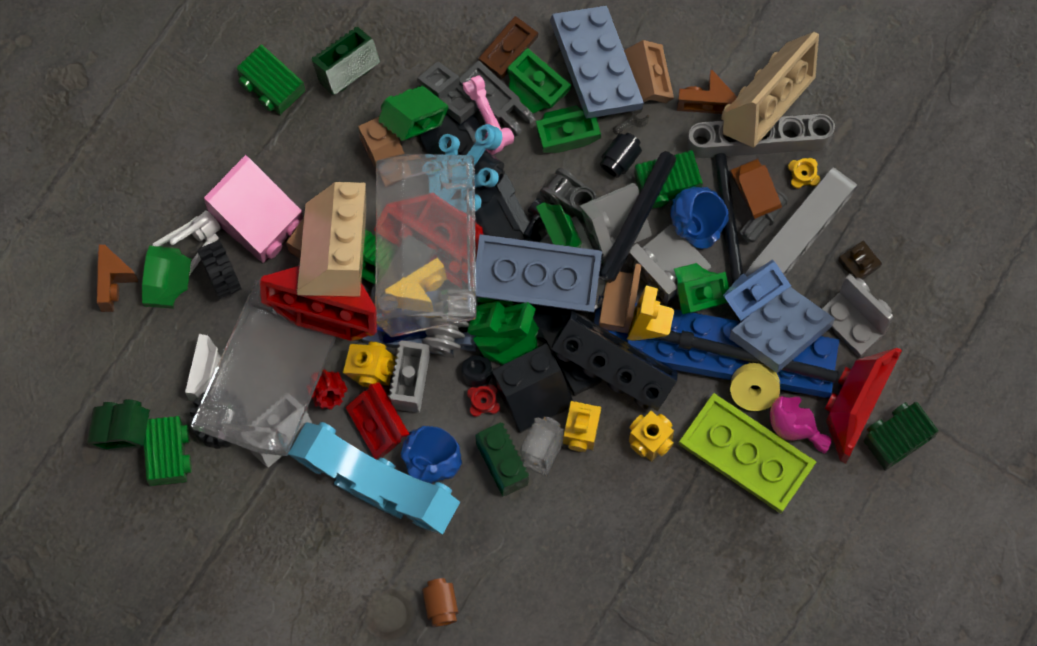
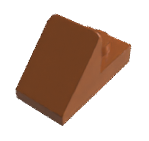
M710 70L708 91L696 86L679 89L677 111L722 114L724 108L728 104H732L737 96L713 70Z
M758 159L730 170L732 178L754 219L782 208L768 169L765 165H761Z
M99 245L97 304L101 312H114V302L119 301L118 283L138 282L134 271L106 245Z

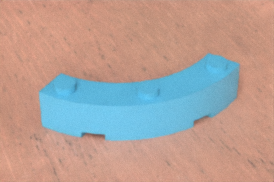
M320 422L319 425L305 423L288 455L316 474H321L322 472L331 478H336L334 485L366 503L399 519L406 515L416 526L443 535L460 504V501L451 495L452 490L448 486L440 482H436L434 485L396 470V466L384 458L374 459L336 436V430L324 422Z

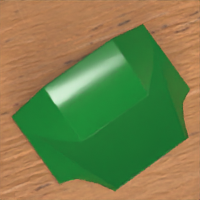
M528 48L507 67L510 78L509 89L520 98V102L532 114L544 108L551 109L571 90V84Z
M576 105L546 112L542 120L536 121L542 150L546 153H560L585 147L601 139L597 118L586 119L583 109Z
M544 202L536 206L553 244L581 248L582 241L571 217L564 213L561 205H550Z
M149 246L145 258L142 282V304L144 307L174 309L175 299L181 293L188 290L191 258L183 255L180 249Z
M697 263L674 268L682 314L728 303L723 296L729 289L726 272H710Z
M532 319L528 335L501 338L476 336L473 340L485 358L504 365L537 348L539 327L534 319Z

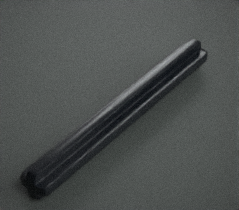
M664 151L660 153L600 269L599 277L608 283L616 280L676 162V156L670 152Z

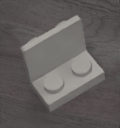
M634 183L580 205L593 249L602 251V264H604L640 194L638 187ZM647 219L634 243L652 235Z
M673 224L665 228L644 247L641 248L638 243L635 244L627 256V263L633 270L635 263L641 264L640 278L648 286L658 288L657 296L666 306L679 296L674 268L697 263L708 271L711 269V265L685 238L677 235Z
M849 274L845 278L840 292L822 309L835 318L830 329L860 358L886 334L893 315L888 304L881 299L877 300L869 292L868 285L862 279H855Z

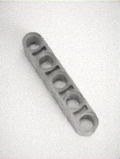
M825 114L784 116L766 134L767 139L761 140L753 148L740 141H726L723 134L724 121L700 122L693 125L689 131L687 149L688 151H693L696 158H712L719 153H725L726 156L821 150L830 144L835 124ZM821 128L826 132V135L819 136L813 132V129ZM791 130L797 134V137L789 138L783 132ZM704 137L708 140V143L698 144L694 138Z
M833 167L752 263L745 275L748 277L773 259L784 276H786L851 198L858 185Z

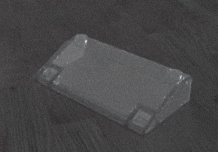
M402 154L376 161V323L391 337L476 319L474 157L472 155Z
M255 280L193 419L192 428L257 453L288 456L336 337L297 326L279 315L271 306L267 307L261 303L260 280Z

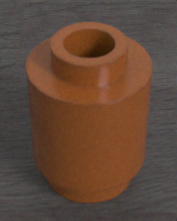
M445 578L428 581V587L422 589L428 620H431L433 627L456 623V615L459 612L453 583H446Z

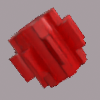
M326 369L321 370L318 374L315 373L311 377L313 380L310 381L311 386L307 387L309 396L313 399L315 406L327 407L329 410L333 409L336 405L340 406L343 402L344 393L348 392L340 373L328 372Z

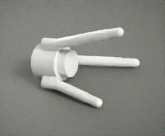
M205 210L187 224L154 242L152 246H161L169 241L171 245H174L190 234L199 242L205 239L206 242L203 246H206L219 239L215 233L221 229V226L214 216ZM198 253L191 261L190 274L201 260Z

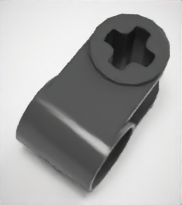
M558 168L555 171L556 176L547 187H542L540 194L551 205H561L565 213L571 217L576 216L580 222H585L581 208L576 204L579 201L590 202L597 199L596 194L591 188L577 180L571 173L563 168Z

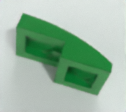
M498 301L475 306L467 332L475 336L500 338L528 335L535 308L528 302L504 307Z

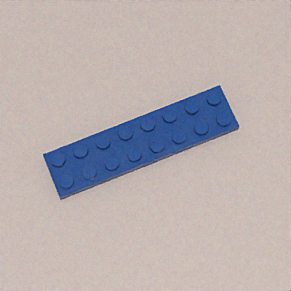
M599 295L598 303H599L601 297H602V299H603V296H600V295ZM601 307L596 309L594 323L599 325ZM674 309L671 331L682 333V330L694 333L695 337L740 347L729 339L731 330L739 324V321L692 312L682 314L681 310ZM607 330L673 370L731 380L738 368L750 363L693 348L690 351L678 348L679 345L656 340L655 338L631 341L627 340V333ZM820 336L793 360L835 371L839 339ZM782 370L777 373L780 379L781 390L830 398L833 387L831 382Z

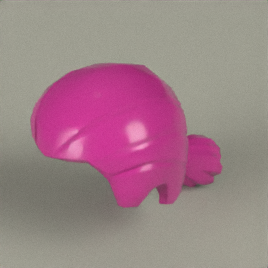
M781 396L774 400L770 409V423L775 433L779 437L790 441L808 438L818 451L825 454L831 445L832 439L825 434H820V431L817 430L814 415L809 408L799 407L802 399L800 397L788 398Z

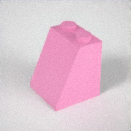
M246 155L204 197L208 212L214 216L221 228L262 263L268 258H274L281 251L282 243L292 235L303 219L302 210Z

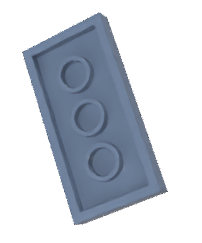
M600 6L552 14L550 23L586 119L642 109L644 101L608 7Z
M480 234L471 296L517 303L528 302L531 305L594 313L602 251Z

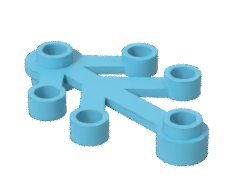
M490 124L479 127L475 133L476 142L459 167V139L450 134L443 135L439 140V147L445 152L447 184L441 191L440 175L443 171V165L435 159H427L423 163L422 171L428 176L429 194H434L459 212L466 210L470 212L477 211L481 207V198L477 194L467 192L459 200L451 201L457 191L481 186L493 187L497 184L498 173L490 168H482L478 174L468 175L486 149L495 150L500 146L503 138L501 130ZM451 140V146L447 148V143ZM434 164V165H435V169H434V171L431 173L430 169H431V166ZM490 173V179L486 182V176ZM473 198V204L469 207V200Z

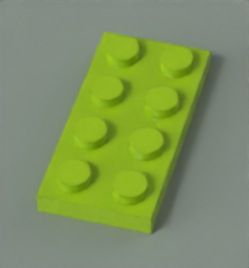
M715 393L712 394L678 444L780 514L785 510L816 465L815 460Z

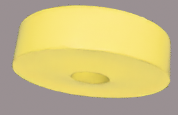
M745 364L738 368L732 376L731 396L737 405L746 410L762 411L772 406L774 400L779 397L780 379L775 371L764 364ZM757 385V386H759L760 388H758V389H753V388H751V386Z

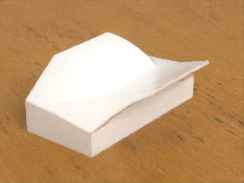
M199 334L185 390L190 401H195L196 398L200 400L202 393L206 392L208 395L211 394L212 389H217L223 361L217 351L218 348L208 335Z

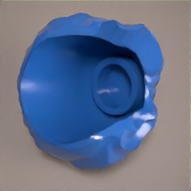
M690 187L682 190L675 196L670 210L675 232L680 237L685 238L695 248L704 249L712 247L720 238V233L729 220V212L724 201L715 191L708 187Z
M422 426L409 432L407 439L403 442L401 458L406 463L409 476L432 484L439 480L452 479L460 470L462 464L460 445L453 436L439 427Z

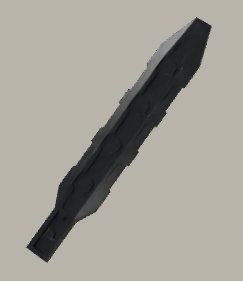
M446 113L441 126L420 134L421 142L430 158L442 163V175L446 183L445 152L440 149L439 140L445 134L453 135L459 139V167L462 154L468 147L475 144L476 130L481 127L474 114L460 124ZM451 140L448 141L447 148L451 146ZM506 173L496 186H481L457 191L454 195L453 200L461 199L467 192L480 196L481 207L477 211L470 212L466 210L461 211V213L480 225L483 235L540 242L542 240L536 227L529 239L523 237V233L530 222L515 196L516 190ZM473 198L469 200V207L473 204ZM532 305L535 308L533 319L539 327L537 338L545 344L547 343L573 395L576 396L602 382L600 377L592 378L581 370V366L573 361L570 363L564 362L552 350L553 340L572 310Z

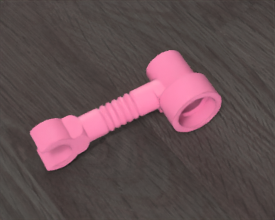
M478 75L464 82L463 89L475 101L484 122H486L485 124L495 126L502 132L503 138L500 146L495 150L487 151L492 155L501 152L505 146L514 142L513 132L507 127L500 128L485 96L486 90L483 78Z

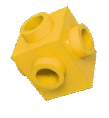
M371 341L368 342V345L350 344L343 373L359 385L367 388L371 384L378 382L381 385L389 386L391 376L395 371L396 356L386 350V346L379 342Z
M650 411L645 417L642 414L639 415L629 427L632 430L629 437L631 448L641 457H647L651 462L658 455L664 456L674 444L672 441L674 434L673 424L660 413L656 415L653 411ZM651 429L657 435L651 436L647 431Z

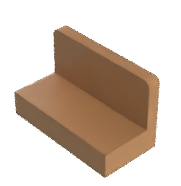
M642 40L624 50L644 102L654 100L667 103L674 99L663 45Z
M635 263L632 274L619 272L615 281L611 283L605 282L598 326L606 330L628 334L634 316L641 264Z

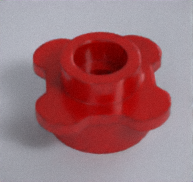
M494 385L480 386L478 388L472 387L468 390L467 396L471 399L472 405L470 413L473 416L479 417L483 413L496 414L499 412L500 405L496 402L497 388ZM485 398L487 400L486 403H481V399Z

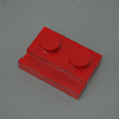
M380 382L371 384L367 391H363L346 407L375 459L383 458L401 442L402 438L409 435Z

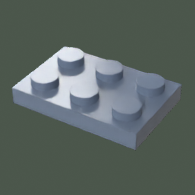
M789 287L732 329L729 339L778 373L833 326L835 318L792 287Z

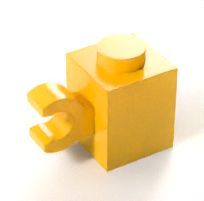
M571 401L563 444L568 445L569 449L578 452H586L587 449L593 450L601 407Z

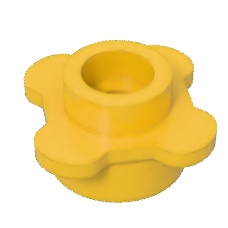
M803 158L789 163L788 169L792 172L793 177L791 185L794 188L799 189L803 185L817 186L820 183V176L817 175V161L813 158ZM806 171L807 175L804 176L801 172Z

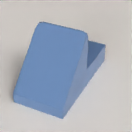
M772 259L748 277L744 273L740 275L723 296L740 321H742L791 287V285Z

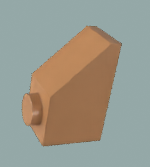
M379 117L358 126L359 135L385 188L388 189L413 177V173L400 141L396 137V133L392 134V131L388 130L387 126L384 127L383 123L379 124Z

